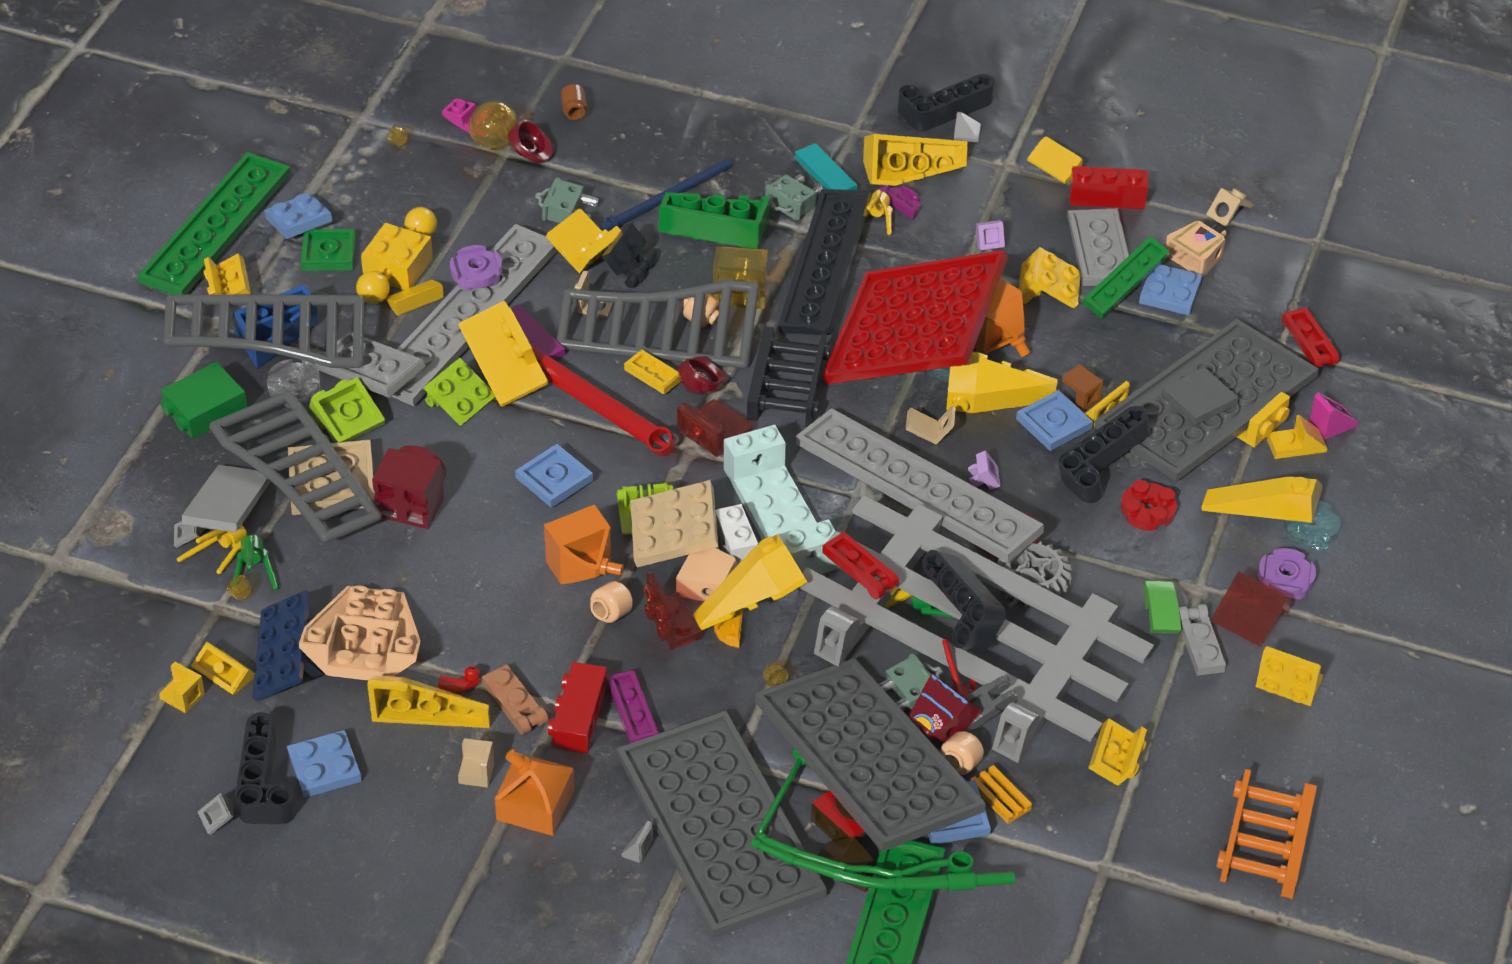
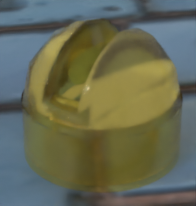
M393 125L388 134V143L394 146L404 145L408 139L406 130L400 126Z
M239 575L226 585V590L233 598L242 600L250 595L251 585L245 575Z
M776 662L765 666L763 670L764 680L769 687L786 683L788 680V672L782 665Z

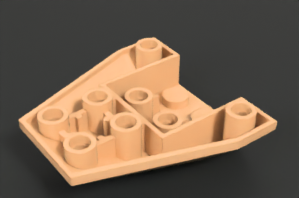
M357 585L354 587L347 586L304 627L299 648L327 676L369 680L374 676H395L416 662L420 648V638L404 592H396L392 589H370Z

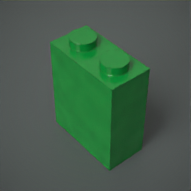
M217 362L161 389L163 401L160 402L163 412L167 416L171 415L181 432L185 431L192 439L209 431L211 422L247 408L245 391Z

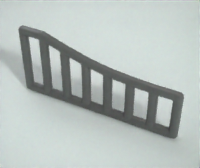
M724 280L685 289L650 293L602 292L567 288L563 292L557 341L565 350L631 357L640 350H644L660 360L682 362L687 358L699 356L709 359L717 366L747 368L750 362L759 285L756 282ZM732 291L748 292L740 357L724 356ZM721 292L713 354L698 353L705 295ZM694 297L687 352L672 350L678 300ZM573 299L588 301L583 341L567 339ZM667 301L661 349L647 348L645 346L651 303ZM599 302L614 303L609 343L593 342ZM625 303H641L635 346L619 345Z
M170 294L166 297L163 343L168 347H216L254 350L296 358L330 368H360L364 363V298L361 295ZM176 305H192L191 336H175ZM203 305H219L218 337L202 336ZM230 305H246L245 339L229 338ZM257 305H273L272 343L256 340ZM284 305H300L299 348L283 345ZM311 305L327 306L326 356L310 352ZM338 306H354L353 357H337Z
M285 391L210 423L209 428L221 446L244 460L276 485L296 506L322 542H330L381 519L382 513L292 391ZM285 403H288L292 409L287 413L231 436H228L224 431V428ZM298 419L304 425L301 429L250 450H246L238 445ZM310 436L317 443L270 464H266L259 459L264 455ZM322 453L329 460L287 479H284L277 473ZM335 470L342 477L303 495H300L294 489L299 485ZM348 487L354 494L350 498L317 512H314L308 505ZM359 505H362L367 512L329 530L322 523L324 520Z

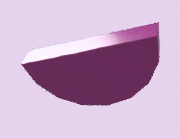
M889 185L878 189L886 193L890 198V205L912 220L918 216L920 211L919 195L914 190L902 185L901 188H889Z

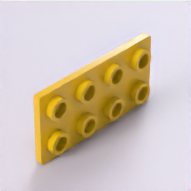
M505 301L458 324L501 407L548 384L530 343L514 313Z

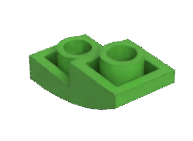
M1144 581L1145 610H1149L1150 633L1178 634L1181 631V622L1173 582Z

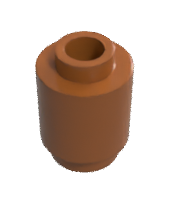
M577 84L565 86L560 93L563 113L571 120H579L584 117L587 111L584 89Z

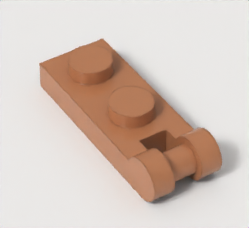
M508 665L482 676L483 686L521 735L531 731V727L537 724L541 726L549 722L544 708L539 707Z

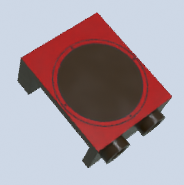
M830 790L812 802L811 821L831 840L836 841L855 837L861 844L862 836L867 833Z

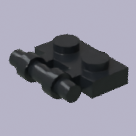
M633 223L626 224L602 255L616 276L626 275L625 285L629 288H633L635 284L641 282L644 278V272L653 266L657 256V252L652 248L648 249L647 252L643 250L647 241ZM634 259L638 263L636 267L632 263Z

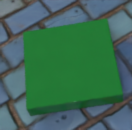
M311 229L304 232L300 263L301 271H353L356 230Z

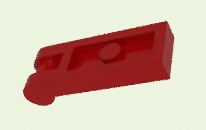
M1307 307L1283 313V324L1304 352L1310 364L1319 369L1324 364L1331 366L1339 363L1337 350Z
M845 532L840 533L823 545L822 553L865 587L873 599H879L885 594L886 589H893L899 585L898 576ZM878 576L881 580L878 581L874 577Z

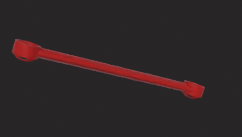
M531 345L547 381L646 444L655 455L667 456L674 450L676 439L667 428L656 426ZM668 434V443L662 441L658 436ZM653 442L657 443L658 445H660V446L663 447V448H661V449H656V448H654V447H653Z

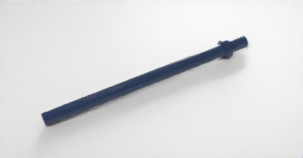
M726 158L615 217L610 216L606 218V221L597 227L601 231L605 229L610 231L615 226L619 228L625 222L660 205L665 193H683L731 168L732 162L729 158Z

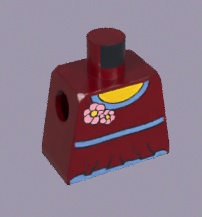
M931 674L910 712V717L921 725L919 730L931 743L935 738L945 743L953 734L965 731L983 711L946 682Z

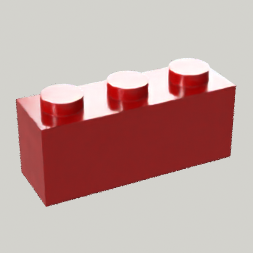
M1072 166L1069 205L1145 209L1148 172L1147 170Z
M572 662L569 673H564L562 680V690L564 691L562 696L558 695L556 698L555 713L557 714L555 718L550 719L548 726V735L552 736L553 748L588 754L607 689V667Z

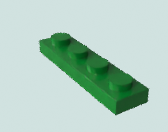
M1149 236L1083 298L1082 304L1103 319L1169 256L1170 251Z

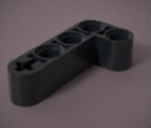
M979 74L929 95H925L914 85H904L899 89L898 113L915 130H930L955 120L957 112L967 115L992 104L994 79L990 75Z
M1141 406L1127 408L1059 457L1058 463L1061 479L1081 501L1085 503L1097 502L1103 494L1099 471L1149 436L1150 428L1145 408Z
M938 550L928 551L922 563L924 572L962 614L952 632L953 645L956 648L977 653L986 651L1005 621L1004 607L958 556Z
M264 712L252 714L246 722L235 792L238 814L241 821L248 824H287L296 815L293 791L287 785L270 784L276 735L273 718Z

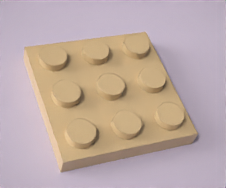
M371 441L330 443L376 505L374 500L375 491H373ZM313 445L288 447V456ZM322 453L289 467V478L329 460ZM335 470L299 485L294 489L300 495H303L342 477ZM348 487L308 505L314 512H317L350 498L354 494ZM291 502L292 515L301 514ZM359 505L352 509H362L364 507Z
M711 480L631 500L633 554L637 567L718 547L714 487Z

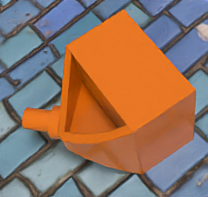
M1000 278L974 349L979 353L987 354L1010 343L1012 347L1015 346L1019 355L1023 357L1029 354L1030 351L1024 342L1026 338L1024 337L1022 291Z
M595 504L544 524L546 563L561 585L596 578L601 574L622 575L624 565L611 562L610 526Z
M512 749L505 757L511 763V766L495 797L496 820L553 836L575 790L574 768L517 753Z

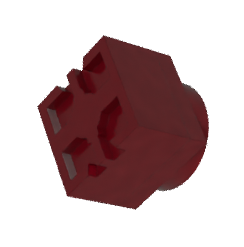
M413 445L403 446L398 450L388 448L372 478L373 491L376 492L374 500H377L376 506L382 513L381 518L429 529L444 500L443 482L447 474L444 463L436 454L423 447Z

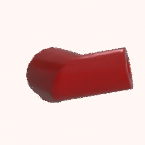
M469 666L464 670L465 675L460 678L441 675L438 680V688L454 693H464L480 683V670L477 667Z

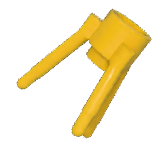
M876 190L872 194L867 206V216L869 214L874 217L886 215L887 234L891 235V214L893 208L889 206L890 198L886 193Z
M243 525L240 526L237 532L215 529L197 538L196 543L199 545L179 556L177 561L182 562L218 541L224 548L233 547L217 569V574H221L237 552L241 550V540L247 536L246 530Z

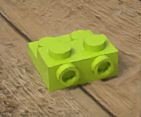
M358 377L350 381L348 379L342 380L336 384L335 388L327 392L325 390L319 391L310 400V412L321 429L327 430L334 443L350 442L385 423V418Z

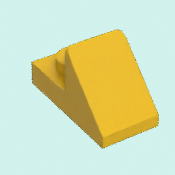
M1300 415L1296 417L1294 429L1271 432L1267 436V442L1275 459L1327 452V446L1320 430Z

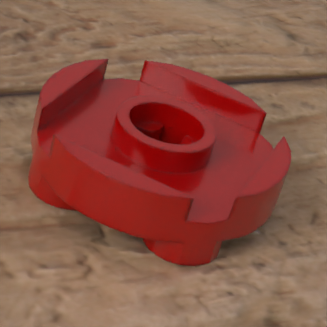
M1136 480L1124 492L1120 508L1122 514L1124 513L1127 516L1126 521L1130 525L1141 530L1152 531L1157 530V526L1165 524L1166 527L1173 522L1176 515L1177 502L1175 492L1171 488H1165L1155 483H1147L1144 480ZM1145 504L1153 505L1150 509L1145 508Z

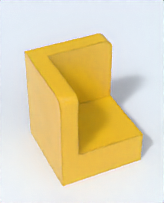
M174 662L171 665L173 680L159 693L162 701L187 713L205 695L202 676Z

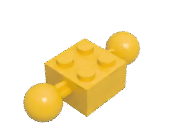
M416 207L410 210L405 217V228L385 223L361 254L363 274L357 281L356 291L358 295L363 296L365 303L378 304L384 301L389 294L390 286L402 290L413 287L432 262L431 236L436 231L437 219L430 209Z

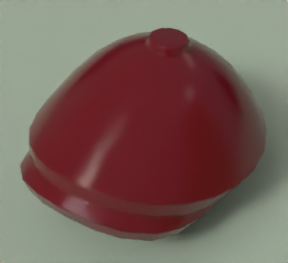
M530 120L519 121L509 130V144L518 155L535 163H544L550 160L553 152L552 143L534 122Z
M705 357L687 358L678 366L679 379L688 393L705 395L722 388L723 383L727 379L726 375L712 361Z

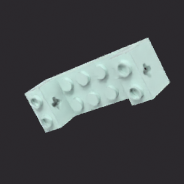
M772 425L724 439V471L761 539L763 540L766 537H773L778 534L802 573L807 567L819 574L837 570L839 566L822 553L823 545L833 535L835 529L829 519L817 523L785 467V441L777 427Z

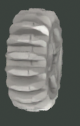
M1042 541L1038 544L1031 543L1009 563L1000 558L996 563L1060 597H1065L1071 585L1072 569L1068 557L1062 556L1061 549L1054 550L1052 544L1044 546ZM1004 592L1005 599L1013 598L1014 604L1022 602L1025 608L1029 605Z

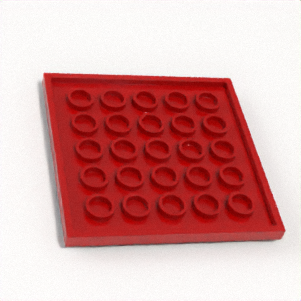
M1005 250L866 272L821 376L825 384L866 380L868 378L887 377L896 374L936 370L968 364L1008 259Z

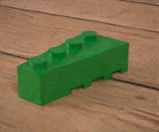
M665 193L659 206L658 232L691 237L696 240L713 241L719 244L735 245L745 249H758L769 222L771 196H761V200H749V196L738 195V199H724L723 195L719 194L701 198L699 194Z

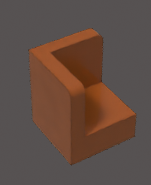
M1080 364L1062 376V382L1077 392L1075 405L1082 412L1101 400L1103 380Z

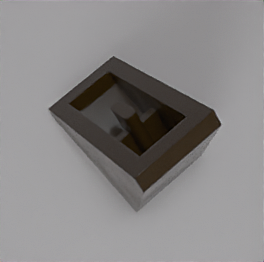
M855 837L827 842L818 854V856L847 863V865H877V862ZM852 872L873 877L874 874L868 872ZM844 882L863 892H867L869 889L868 887Z

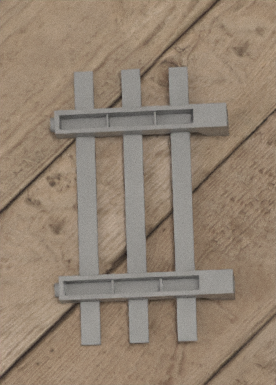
M863 495L852 509V513L894 534V536L880 554L862 544L860 545L898 576L899 585L893 589H886L885 594L876 600L869 595L867 589L860 583H857L851 591L807 567L802 573L807 583L799 588L832 605L820 618L814 654L839 667L869 626H872L949 667L942 638L885 609L884 606L899 588L959 620L962 614L934 582L912 571L926 551L938 550L954 554L973 573H976V577L1069 625L1057 645H1054L1005 619L995 639L1043 664L1030 684L963 649L956 648L952 643L948 642L957 672L985 686L996 680V678L1006 675L1012 683L1000 695L1010 690L1016 691L1018 695V700L1011 702L1001 714L992 750L1018 763L1047 720L1091 742L1101 728L1102 723L1060 700L1075 680L1101 695L1118 702L1128 687V683L1088 663V659L1099 643L1102 642L1143 664L1154 645L1114 625L1113 621L1118 606L1109 600L1092 593L1083 608L940 535L939 531L943 516L934 510L918 503L907 518ZM835 531L828 541H830L840 533ZM878 576L874 577L878 581L881 580Z

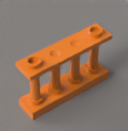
M1245 769L1243 781L1236 780L1233 797L1239 799L1227 850H1220L1216 868L1222 869L1220 882L1226 883L1229 868L1278 879L1277 883L1283 884L1281 896L1293 899L1317 786L1305 783L1303 794H1296V796L1249 786L1251 770ZM1245 797L1293 808L1294 812H1298L1297 818L1291 817V820L1243 809ZM1241 820L1287 831V835L1293 836L1292 842L1286 841V843H1281L1237 831ZM1234 844L1283 855L1282 859L1288 860L1287 866L1281 865V867H1276L1232 856Z

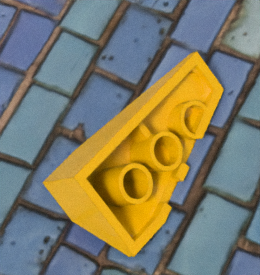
M881 134L864 136L863 162L869 182L872 185L896 186L965 167L967 165L968 141Z
M972 352L968 364L950 367L946 411L951 406L955 407L957 412L967 413L1028 406L1055 392L1057 379L1029 369L1020 371L1012 368L1011 363L1002 361L1000 364L988 360V355Z
M779 535L766 537L745 556L693 613V616L700 629L704 630L732 618L736 614V610L741 608L755 609L758 607V601L768 597H772L773 600L782 598L807 583V580Z

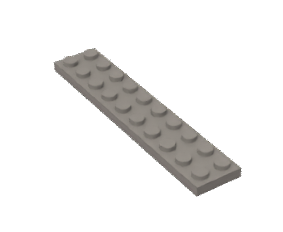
M515 224L490 250L492 253H494L493 250L498 252L502 259V274L499 283L495 286L472 288L471 290H462L458 284L397 349L423 359L426 367L391 397L414 406L426 394L423 387L454 363L469 347L458 324L502 301H505L508 305L558 251L546 236Z
M832 408L796 435V444L913 510L918 503L934 510L943 516L941 526L1007 563L1044 533V524Z

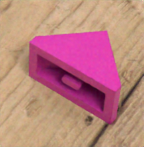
M1319 392L1315 395L1309 422L1320 430L1324 440L1355 428L1359 424L1341 404Z

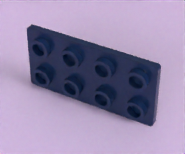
M307 590L269 605L261 611L252 698L255 701L262 700L301 683L303 680V670L312 678L323 674V671L299 648L304 627L313 619L309 615L311 594Z

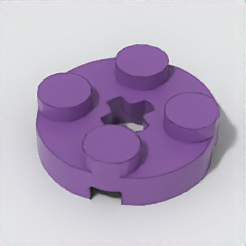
M472 245L457 251L458 255L450 260V273L453 280L459 284L462 290L497 285L502 274V259L498 252L493 250L494 253L487 251L486 246Z
M1279 548L1273 550V554L1267 557L1266 555L1263 556L1258 569V579L1262 584V591L1268 595H1276L1283 598H1305L1307 592L1312 589L1316 576V568L1312 561L1310 565L1305 560L1303 553L1288 548ZM1284 570L1289 571L1291 576L1284 575Z

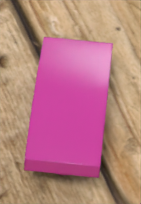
M455 98L442 111V115L450 122L466 132L483 139L498 126L497 117L477 112L475 103Z

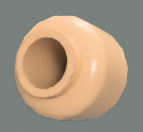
M711 294L705 295L701 328L709 323L714 325L718 320L720 301ZM694 297L684 299L681 304L683 315L689 321L692 319Z
M617 581L608 582L595 590L591 596L590 608L593 615L606 623H613L631 611L633 606L630 591L626 586Z
M959 731L942 745L940 753L960 775H966L981 762L984 749L979 739L972 733Z

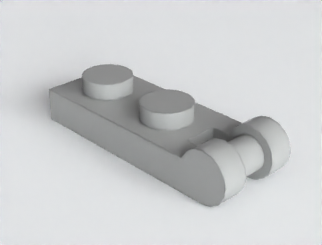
M1198 604L1195 608L1189 609L1186 606L1179 607L1181 633L1196 675L1225 672L1226 663L1208 617L1206 604ZM1197 619L1198 623H1190V620Z

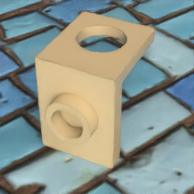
M1221 188L1207 215L1227 227L1239 205L1252 209L1254 204L1245 199L1246 194L1235 188L1232 191ZM1225 202L1229 206V212L1226 216L1220 217L1217 214V207L1220 203Z
M583 271L574 289L589 290L588 271ZM576 300L577 313L587 315L588 301ZM601 302L605 304V308L598 310L597 317L607 318L613 303Z
M951 406L938 421L910 408L907 411L906 430L937 445L954 427L956 408ZM948 419V422H947L945 428L943 429L944 424H945L946 420Z

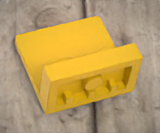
M578 209L549 231L546 238L580 274L604 254L621 230L615 226L609 232L606 229L601 231L582 209Z
M1039 247L1021 264L1019 290L1022 291L1023 303L1027 304L1033 297H1037L1041 291H1044L1071 308H1075L1078 305L1081 272L1075 266L1064 262L1053 253Z
M1266 646L1262 654L1256 687L1311 707L1323 680V674H1320L1321 666Z

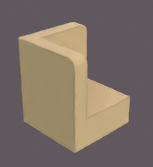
M465 738L462 742L463 760L458 775L459 784L488 787L494 767L493 742Z

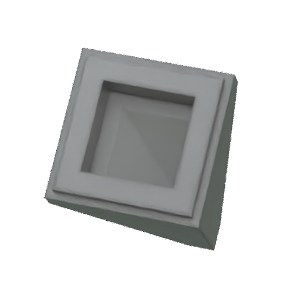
M957 112L954 140L978 142L981 123L962 112Z
M182 521L174 525V546L177 548L199 537L206 528L184 525Z
M221 793L198 811L209 835L213 834L233 817V801Z
M647 821L623 850L622 857L638 863L642 862L653 842L652 822Z

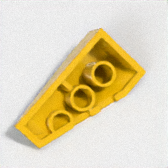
M1283 477L1208 489L1201 508L1202 511L1312 523L1322 492V483L1317 479Z
M374 676L368 680L372 722L490 728L489 705L405 677Z

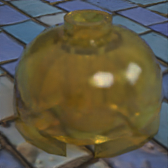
M489 100L476 107L470 117L468 130L471 138L479 146L483 147L485 145L491 147L490 150L498 151L510 146L508 132L519 120L515 110L509 104L500 100Z

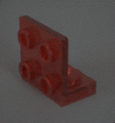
M716 399L711 400L700 410L691 407L685 402L677 407V431L716 457L724 452V439L750 432L753 429L752 423Z
M1238 571L1211 620L1213 623L1261 647L1280 613L1283 612L1288 615L1293 604L1289 597Z
M653 572L648 573L647 585L644 586L647 604L644 605L647 618L650 621L653 620L656 624V631L660 640H665L670 650L701 640L702 630L679 592L666 596Z

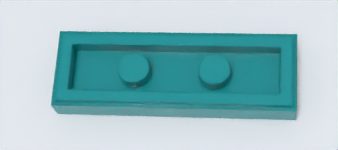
M816 143L795 151V159L825 189L857 190V184Z

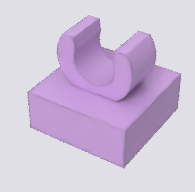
M1001 220L976 223L977 246L979 250L1005 247L1004 228Z
M987 451L976 454L977 464L968 467V471L973 476L969 478V481L974 487H979L984 483L990 490L1000 487L997 464Z

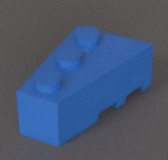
M302 285L279 295H311L305 285ZM257 305L256 340L272 343L273 305ZM284 305L283 345L288 346L299 337L300 305ZM311 305L310 328L318 323L317 305ZM246 307L233 312L234 333L237 338L245 339ZM246 350L257 369L276 355Z

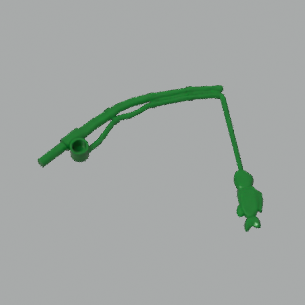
M794 748L792 755L796 763L757 829V838H753L750 841V845L755 849L764 851L785 861L787 864L808 869L840 882L843 881L868 888L895 891L947 889L950 892L975 890L979 886L1015 884L1014 872L975 874L974 871L972 872V856L963 851L952 853L949 859L933 860L903 870L891 871L877 866L847 865V863L837 862L801 851L796 847H790L769 838L764 834V831L801 765L807 764ZM948 867L945 875L904 877L930 868ZM852 872H868L889 878L870 877Z

